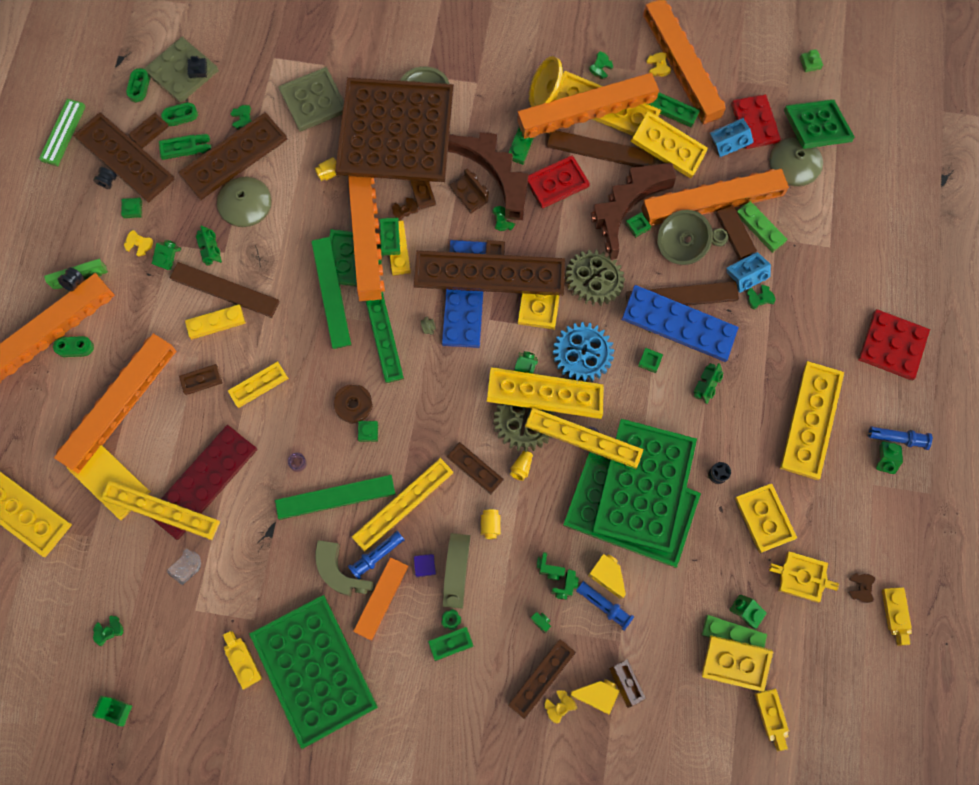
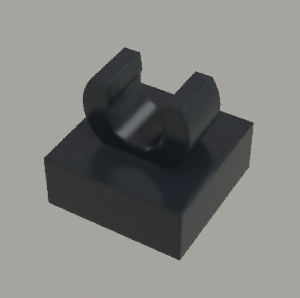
M191 56V59H188L187 74L189 78L207 77V61L205 58Z

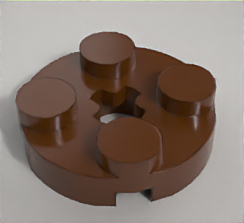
M346 385L339 389L335 395L334 410L340 419L350 424L366 419L373 408L371 395L363 386ZM350 400L358 401L355 408L349 407Z

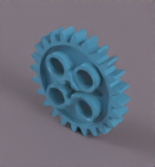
M581 322L580 327L574 323L573 329L567 326L566 332H560L561 337H556L558 343H554L553 348L557 349L553 350V355L557 356L554 358V362H560L557 365V369L563 368L562 375L569 373L568 379L575 376L577 381L579 378H582L583 382H586V379L589 378L593 382L594 376L600 379L601 373L606 374V368H610L612 365L610 362L613 361L614 357L611 355L614 354L615 350L610 349L613 346V342H607L610 336H603L605 330L598 332V325L593 329L591 328V323L585 327L584 323ZM572 339H578L581 343L574 344ZM596 343L599 345V348L594 349L590 344ZM574 356L577 361L571 362L567 357ZM592 360L595 366L587 365L586 361Z

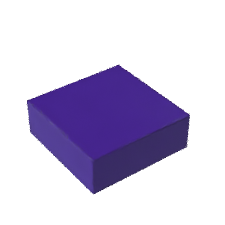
M434 554L414 556L416 577L436 575Z

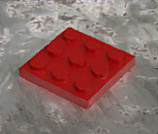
M876 309L858 360L913 381L918 372L930 329Z

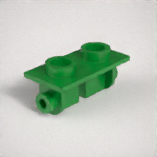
M201 225V230L196 232L195 237L199 248L205 247V249L200 251L203 263L207 266L212 265L214 260L221 263V252L217 246L214 231Z
M712 363L705 367L701 379L706 380V383L698 381L693 391L694 397L696 399L704 398L705 404H708L710 398L714 397L715 387L718 382L722 381L724 373L719 363L717 367Z

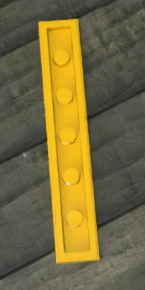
M535 408L531 409L525 427L635 469H637L644 450Z
M439 458L358 530L352 538L366 552L454 472Z
M108 481L100 498L103 501L210 540L213 539L220 523L219 520L112 481Z

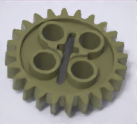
M588 250L587 254L581 251L580 256L576 254L574 259H571L567 265L565 273L567 279L565 283L570 284L568 290H574L573 296L579 295V301L582 298L585 299V304L588 301H591L592 306L596 302L600 306H602L603 302L609 304L610 300L615 301L624 287V272L620 271L622 266L615 265L617 260L611 261L609 256L605 257L604 251L601 255L598 254V250H595L594 254L590 250Z
M506 404L497 405L496 410L498 412H494L495 419L493 425H496L494 431L499 432L498 439L504 437L503 444L510 442V449L516 445L517 451L524 447L525 452H527L528 447L535 451L536 445L542 448L543 442L548 443V437L550 436L535 431L536 434H530L528 431L532 429L525 427L524 435L520 436L526 407ZM514 409H519V410H521L522 412L516 413V412H514L513 410H514ZM540 410L551 415L555 414V412ZM509 426H516L518 429L512 430Z

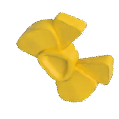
M665 52L656 53L654 56L650 55L647 59V64L656 63V67L649 70V73L652 72L653 76H666L670 73L671 69L667 66Z
M132 230L127 235L124 247L129 252L136 245L138 247L136 255L138 257L144 256L145 252L152 248L153 239L149 237L144 238L138 235L135 230Z
M557 691L561 703L554 705L548 699L545 702V709H547L549 718L557 724L560 723L562 716L568 713V711H573L577 708L575 701L567 695L566 691Z

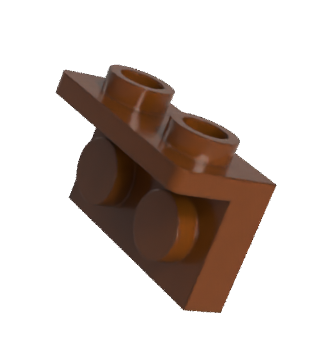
M468 168L464 170L462 177L450 184V189L470 213L488 203V189L478 182L476 174L474 172L471 173Z

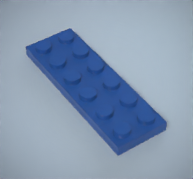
M450 240L449 252L486 254L487 242ZM446 289L442 346L480 348L484 291Z
M634 285L621 319L724 362L729 358L739 328L637 285Z

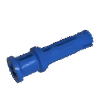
M870 426L868 432L871 433L868 434L870 439L904 443L907 447H923L924 450L931 448L933 440L931 433H915L914 430L902 432Z
M395 531V533L368 554L363 553L361 555L362 558L353 565H348V568L360 580L365 572L375 568L376 562L405 541L398 531Z
M585 581L576 590L577 593L606 613L607 619L613 620L620 625L623 631H625L635 617L622 610L619 604L614 605L586 584Z

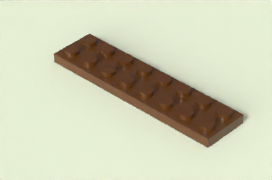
M416 250L414 288L564 295L565 258Z

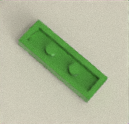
M751 201L737 211L741 221L772 253L788 240Z
M100 259L71 267L79 271L84 280L94 273L99 277L102 274L108 273L106 265ZM66 269L44 276L46 283L53 290L63 288L59 284L58 278L65 274Z
M710 615L706 616L701 634L708 638L712 635L763 648L767 638L765 633Z

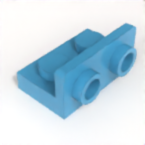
M744 118L710 132L711 139L717 147L720 157L754 142L751 130Z
M756 252L727 267L726 271L737 283V290L741 293L770 278L771 264Z

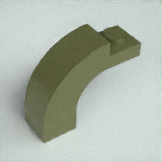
M450 534L443 607L463 609L471 535Z
M318 540L316 565L319 574L326 584L340 594L350 597L352 596L353 589H355V593L367 594V591L373 592L374 583L372 581L348 578L341 573L338 567L340 551L338 543Z

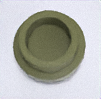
M721 228L712 231V244L718 247L724 246L728 241L727 232Z
M428 316L421 320L424 333L434 334L436 329L434 320Z

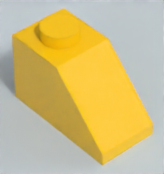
M603 554L588 576L621 600L626 595L621 567L617 564L618 560L609 554L607 556Z
M605 679L604 682L598 681L573 690L569 695L606 714H610L619 690L615 689L616 684Z

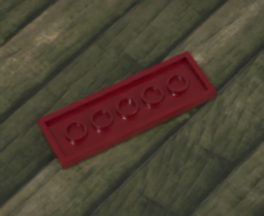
M227 424L161 500L202 514L258 449ZM152 519L176 540H179L186 532L180 528Z

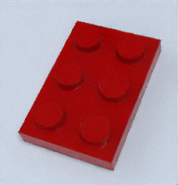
M766 94L732 101L731 105L736 121L744 118L751 130L754 141L752 144L745 146V149L777 144L781 141Z
M573 155L528 175V186L542 209L590 186L588 179Z

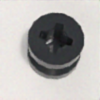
M100 167L98 170L99 174L94 177L93 181L102 188L111 189L112 181L116 180L117 175L107 168Z
M71 267L67 268L65 274L58 278L59 284L71 292L77 288V284H81L84 280L82 274Z
M724 462L714 464L709 470V479L715 484L724 483L731 476L729 465Z

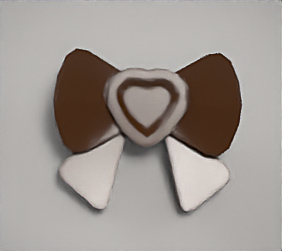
M406 198V205L402 207L397 203L392 207L393 215L399 221L405 216L409 217L410 214L419 212L417 203L412 198Z
M854 574L849 580L861 585L858 587L859 590L848 592L853 600L857 598L862 603L873 602L874 598L871 592L872 584L876 578L869 574Z

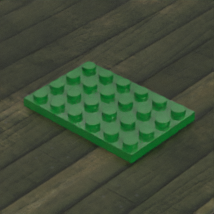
M620 419L615 439L644 450L637 469L610 459L593 533L671 554L697 439Z
M589 452L563 526L677 568L701 493L686 488L671 554L593 533L610 459Z
M325 595L249 634L301 749L379 708Z

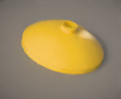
M554 56L548 57L538 67L529 90V102L532 107L550 103L558 95L563 81V67L558 58Z

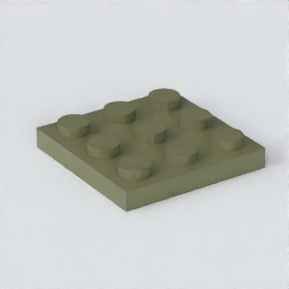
M180 37L144 68L149 77L180 104L219 71L214 63L183 37ZM191 56L206 59L207 77H188V59H191Z
M327 67L278 86L300 132L343 114L344 100Z

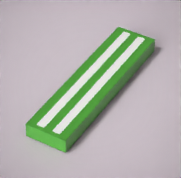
M70 99L66 100L39 157L41 162L55 166L59 165L86 106L84 103Z

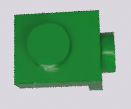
M170 240L156 243L151 264L171 270L175 253L181 251V247L176 246V243Z
M524 351V353L519 352L513 371L533 374L538 363L535 354Z
M882 441L879 445L880 460L876 465V469L896 474L903 463L902 446Z
M543 552L542 557L538 556L536 568L540 569L539 574L547 575V579L559 581V578L564 577L566 568L546 565L547 553Z
M567 570L564 590L552 588L551 594H555V598L567 600V597L573 595V589H577L579 577H576V571Z
M739 595L729 609L754 629H757L767 614L756 601L744 595Z
M100 696L92 716L124 727L132 705L116 698Z

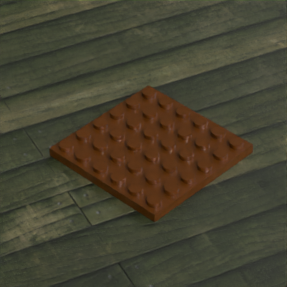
M347 77L335 168L336 175L445 183L454 84Z

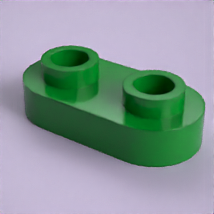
M137 68L130 74L126 93L132 102H141L146 97L150 77L145 69Z
M189 102L168 107L161 113L162 120L168 126L191 122L198 116L195 105Z
M85 336L61 337L53 344L54 352L60 357H84L90 355L94 349L93 342Z

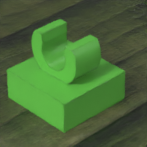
M817 49L810 50L809 53H804L800 56L805 72L822 69L823 63Z

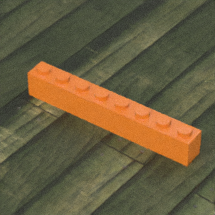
M656 0L646 4L643 16L662 51L666 53V58L692 106L700 110L698 117L704 125L722 118L726 109L725 102L720 99L717 88L713 86L708 72H705L700 58L696 56L693 45L687 40L686 33L682 31L678 18L673 15L670 4H667L666 0Z
M651 72L551 101L550 103L518 111L517 122L524 139L534 138L542 133H551L556 129L568 128L576 123H585L593 118H602L610 113H619L624 109H632L645 103L650 104L657 99L659 88Z
M770 169L765 173H753L742 178L735 177L729 181H718L712 185L704 184L694 189L686 188L676 193L668 192L659 197L650 196L643 201L641 209L649 224L655 226L662 224L668 216L680 210H693L703 215L732 205L738 207L746 205L750 201L755 203L782 197L789 186L782 169Z
M348 176L359 301L382 299L381 292H385L384 280H380V276H383V266L378 261L382 260L381 248L377 249V244H381L380 234L376 233V229H379L378 218H374V214H378L377 203H373V199H376L375 188H372L375 180L370 177Z
M96 273L78 285L74 291H70L0 343V383L7 376L14 374L23 364L30 362L39 352L46 350L55 340L63 337L71 328L78 326L87 316L94 314L103 304L110 302L115 295Z
M154 333L144 341L142 348L132 356L130 363L120 371L118 378L108 386L102 398L95 402L94 408L90 413L83 417L82 423L78 428L71 432L66 443L58 448L54 458L79 474L101 445L103 446L177 352L174 347Z

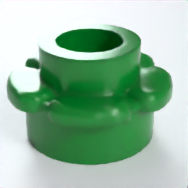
M456 610L445 611L442 614V626L449 628V630H455L461 623V616L458 615Z

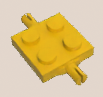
M787 552L783 566L773 563L769 566V571L780 574L781 581L778 591L820 603L822 592L825 588L835 591L839 588L837 587L839 583L827 580L828 563Z

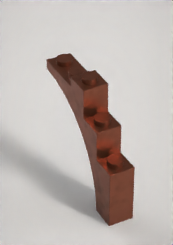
M480 132L479 138L451 134L449 136L448 152L470 158L486 169L498 183L503 194L505 219L523 221L528 173L511 172L513 154L496 152L497 134Z
M672 163L630 168L629 175L626 176V184L612 186L611 194H608L609 202L594 204L593 212H590L591 222L595 223L596 229H601L602 237L606 239L605 252L609 253L610 260L618 258V232L621 222L627 213L647 196L674 187L676 175Z

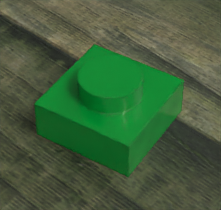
M140 198L122 199L121 216L123 218H142V200Z
M642 212L628 219L625 223L635 238L649 231L652 227Z
M645 348L638 367L656 373L663 354Z
M358 421L359 442H378V421Z
M536 612L530 618L544 633L551 627L549 624L550 619L544 613L539 615Z

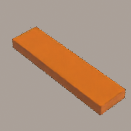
M390 557L353 632L371 641L373 640L405 576L408 565Z

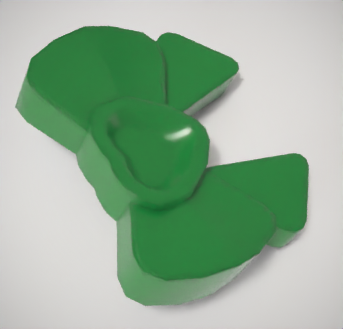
M600 51L596 55L595 63L589 67V71L593 75L599 76L600 79L608 77V74L602 68L612 69L613 63L609 60L606 53Z
M242 105L232 110L231 116H239L240 120L232 123L233 127L240 129V127L243 128L252 121L250 117L252 108L250 105Z
M494 207L492 210L496 216L494 228L499 231H506L507 229L511 231L516 224L506 221L505 207Z
M761 285L762 294L760 293L759 295L752 288L749 289L747 292V296H749L748 304L752 309L755 310L759 305H765L766 303H775V295L769 290L770 287Z
M109 616L110 627L106 626L103 628L99 622L96 623L93 629V640L98 646H102L114 636L123 635V626L119 622L118 617Z

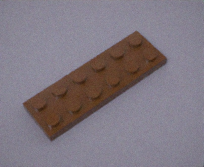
M101 112L74 134V137L148 203L175 180L171 173Z
M264 112L178 173L197 197L202 200L288 139L271 117Z

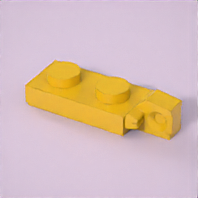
M905 588L882 589L888 630H891V634L896 636L897 646L910 645L909 634H912Z
M233 631L225 633L223 635L227 644L224 647L225 654L244 690L262 680L263 677L246 643L241 638L236 639Z
M771 689L754 693L769 741L774 742L776 751L787 750L785 738L788 737L789 729L777 690Z

